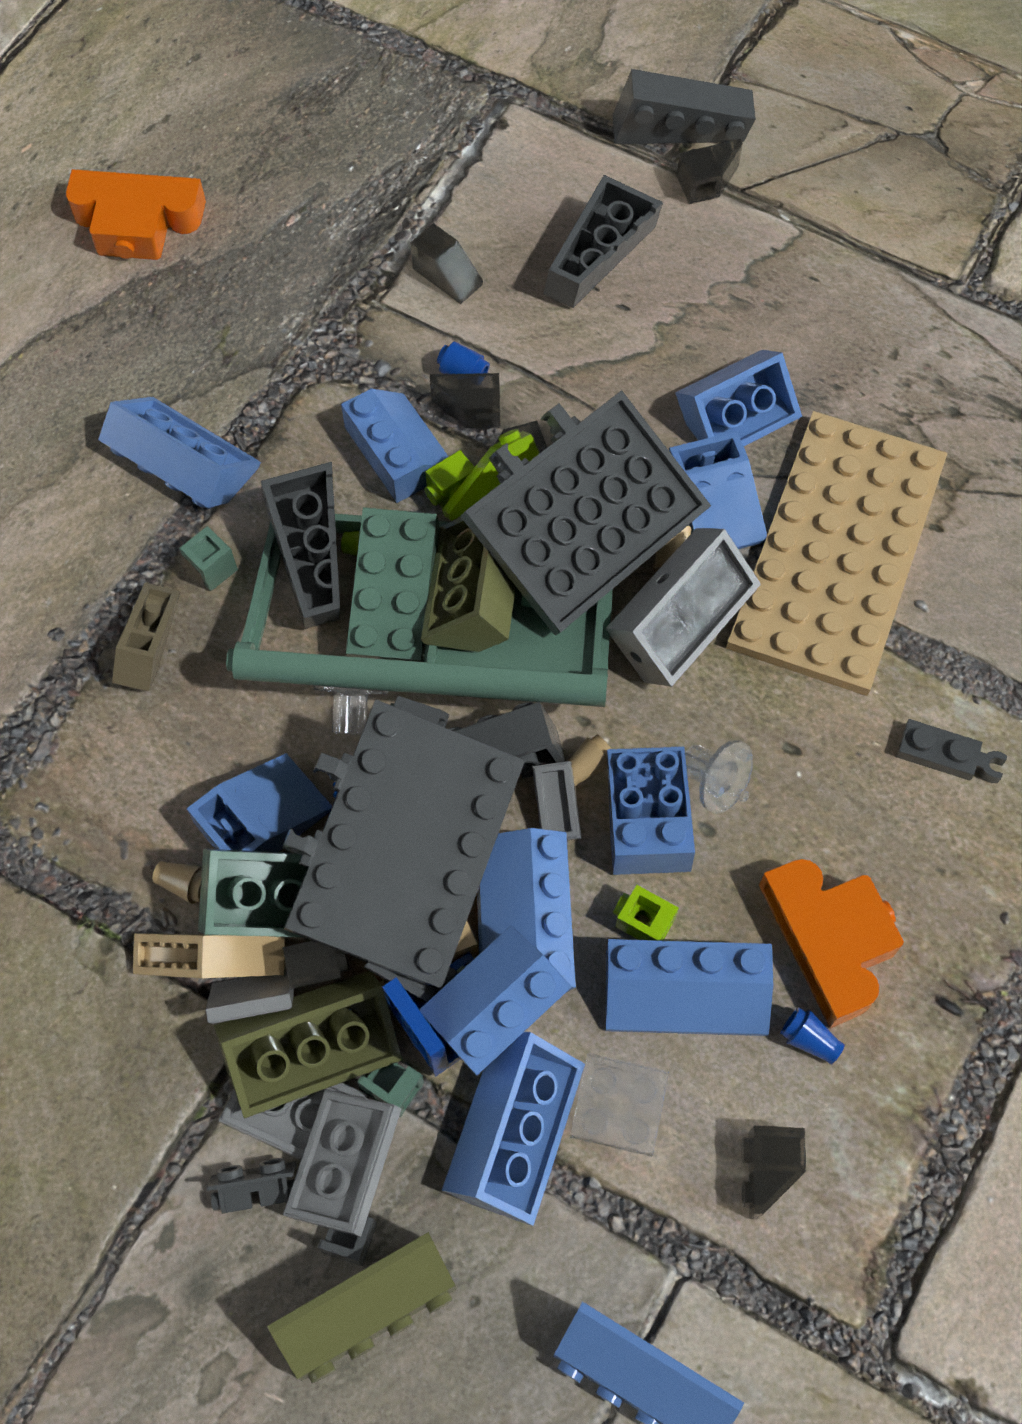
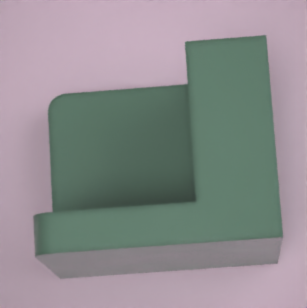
M208 526L179 548L182 556L201 574L205 586L210 591L238 570L231 548Z
M393 1063L372 1071L367 1078L362 1075L357 1084L361 1091L368 1094L374 1100L394 1104L401 1108L399 1116L401 1117L424 1085L423 1076L410 1066L405 1069L398 1063Z

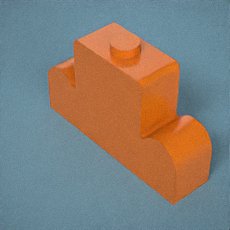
M72 169L66 189V197L74 219L79 225L90 227L89 232L97 254L124 259H160L167 229L172 228L173 231L179 234H190L196 231L202 222L206 203L201 179Z
M795 860L765 872L759 887L829 1028L861 1016L871 1007L879 995V983L874 974L867 970V968L893 958L902 947L904 941L895 925L896 917L891 905L886 900L882 901L868 875H862L823 891L821 890L823 875L820 868L810 860Z

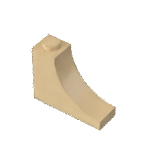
M134 934L133 974L187 978L284 975V961L286 958L285 937Z

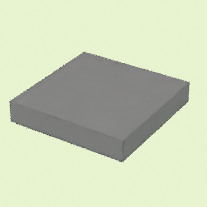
M292 969L284 970V975L251 976L213 983L206 1005L208 1023L214 1024L290 1009L294 992Z

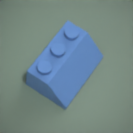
M760 350L675 392L685 423L697 440L737 431L743 446H746L802 417L782 352Z
M369 389L341 404L345 429L396 503L423 490L427 486L425 471L449 457L403 393Z
M511 925L419 1010L428 1023L475 1075H478L572 986L551 962Z

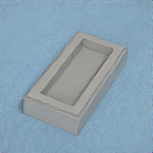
M566 761L532 766L540 829L566 832L567 841L582 839L572 762Z

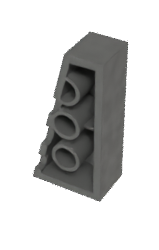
M631 69L612 115L614 144L744 142L756 120L753 90Z
M603 175L548 271L543 294L574 308L656 227L663 202Z
M332 462L262 480L263 499L304 629L339 620L340 598Z
M540 701L537 703L525 702L513 708V711L499 716H484L476 724L465 728H450V730L525 760L520 773L522 779L533 776L532 766L566 762L557 728Z

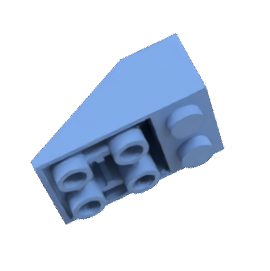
M737 431L669 448V452L711 505V507L688 525L692 528V532L696 528L725 529L738 549L765 542L767 532L750 462Z
M685 747L607 749L613 875L691 872L695 856Z
M285 753L218 784L186 809L195 826L214 849L279 852L283 849L284 841L290 829H293L294 833L300 836L331 811L332 805L288 754Z

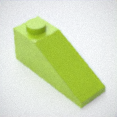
M513 429L498 437L500 442L488 449L443 507L442 512L444 516L451 521L461 517L467 509L501 484L497 478L499 473L489 460V457L507 443L509 452L513 456H518L521 461L524 458L531 461L540 453L532 434Z

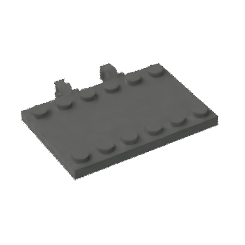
M622 390L582 421L575 416L571 418L560 403L551 408L542 416L541 420L547 421L551 427L550 433L554 435L551 438L553 444L531 461H528L526 458L521 461L518 456H513L508 450L507 443L496 450L489 457V460L499 473L497 478L501 484L461 515V518L555 636L561 633L711 507L707 499Z
M375 700L353 756L343 753L341 759L321 753L313 769L314 773L322 771L327 773L331 780L336 781L333 790L338 792L323 832L317 830L314 838L309 835L300 837L294 833L293 829H290L282 848L302 855L299 864L308 868L284 930L438 990L442 989L525 760Z

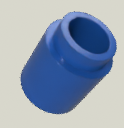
M453 341L449 346L444 345L437 357V363L440 364V373L468 387L471 385L477 388L480 387L490 368V363L484 360L483 355L456 341Z

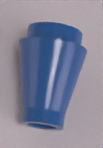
M800 1007L793 1011L780 1032L781 1035L787 1038V1044L819 1057L829 1064H833L838 1059L845 1047V1044L839 1041L811 1010L804 1011Z

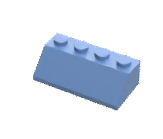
M154 397L110 402L98 439L109 446L113 454L130 459L137 464L139 470L156 475L165 481L164 484L168 488L182 491L192 498L194 504L203 508H212L229 503L256 472L261 463Z
M536 828L498 833L477 891L479 954L512 925L572 986L568 990L570 991L576 987L567 833Z
M608 939L606 950L605 1031L746 1036L769 1035L773 995L772 944Z
M523 1032L483 1070L442 1191L471 1205L534 1226L585 1064L535 1034Z
M584 1302L581 1303L553 1357L561 1361L557 1367L559 1371L578 1383L581 1382L584 1376L599 1385L596 1394L617 1408L620 1407L622 1401L638 1410L635 1419L642 1424H733L744 1405V1402Z

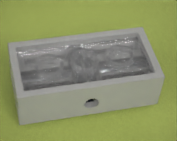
M696 528L606 627V630L644 683L672 687L757 590L761 583L725 529Z

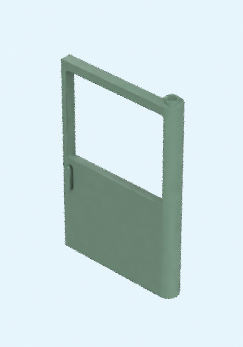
M335 514L336 533L360 531L362 515ZM270 521L241 642L237 641L234 649L229 648L227 652L226 668L228 672L233 673L235 680L605 707L610 639L606 627L611 623L613 589L555 636L533 608L521 606L522 593L516 587L509 640L481 652L426 645L424 662L260 650L281 560V553ZM439 521L440 527L443 526V525H445V524H447V523H449V522H448V521Z

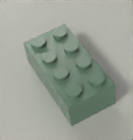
M363 507L346 648L348 657L424 662L427 644L421 641L440 531L437 514Z
M203 849L198 931L205 935L302 937L284 930L308 869L299 864L302 855L291 852Z

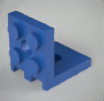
M468 952L453 962L450 967L458 970L462 965L466 967L474 958ZM397 977L382 986L389 1011L398 1020L415 1049L420 1052L435 1077L461 1060L420 1012L419 1009L426 1003L407 993Z

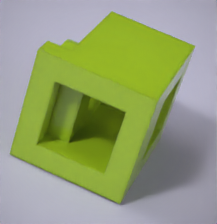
M461 450L425 471L427 486L424 490L434 506L439 504L443 509L474 469V465Z
M636 884L631 895L623 893L613 911V914L618 916L616 928L638 940L664 941L676 919L679 907ZM638 915H645L650 922L646 925L635 918Z

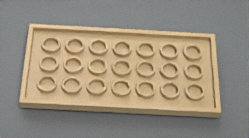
M813 411L754 570V574L761 585L740 608L726 649L868 696L946 460L947 452Z

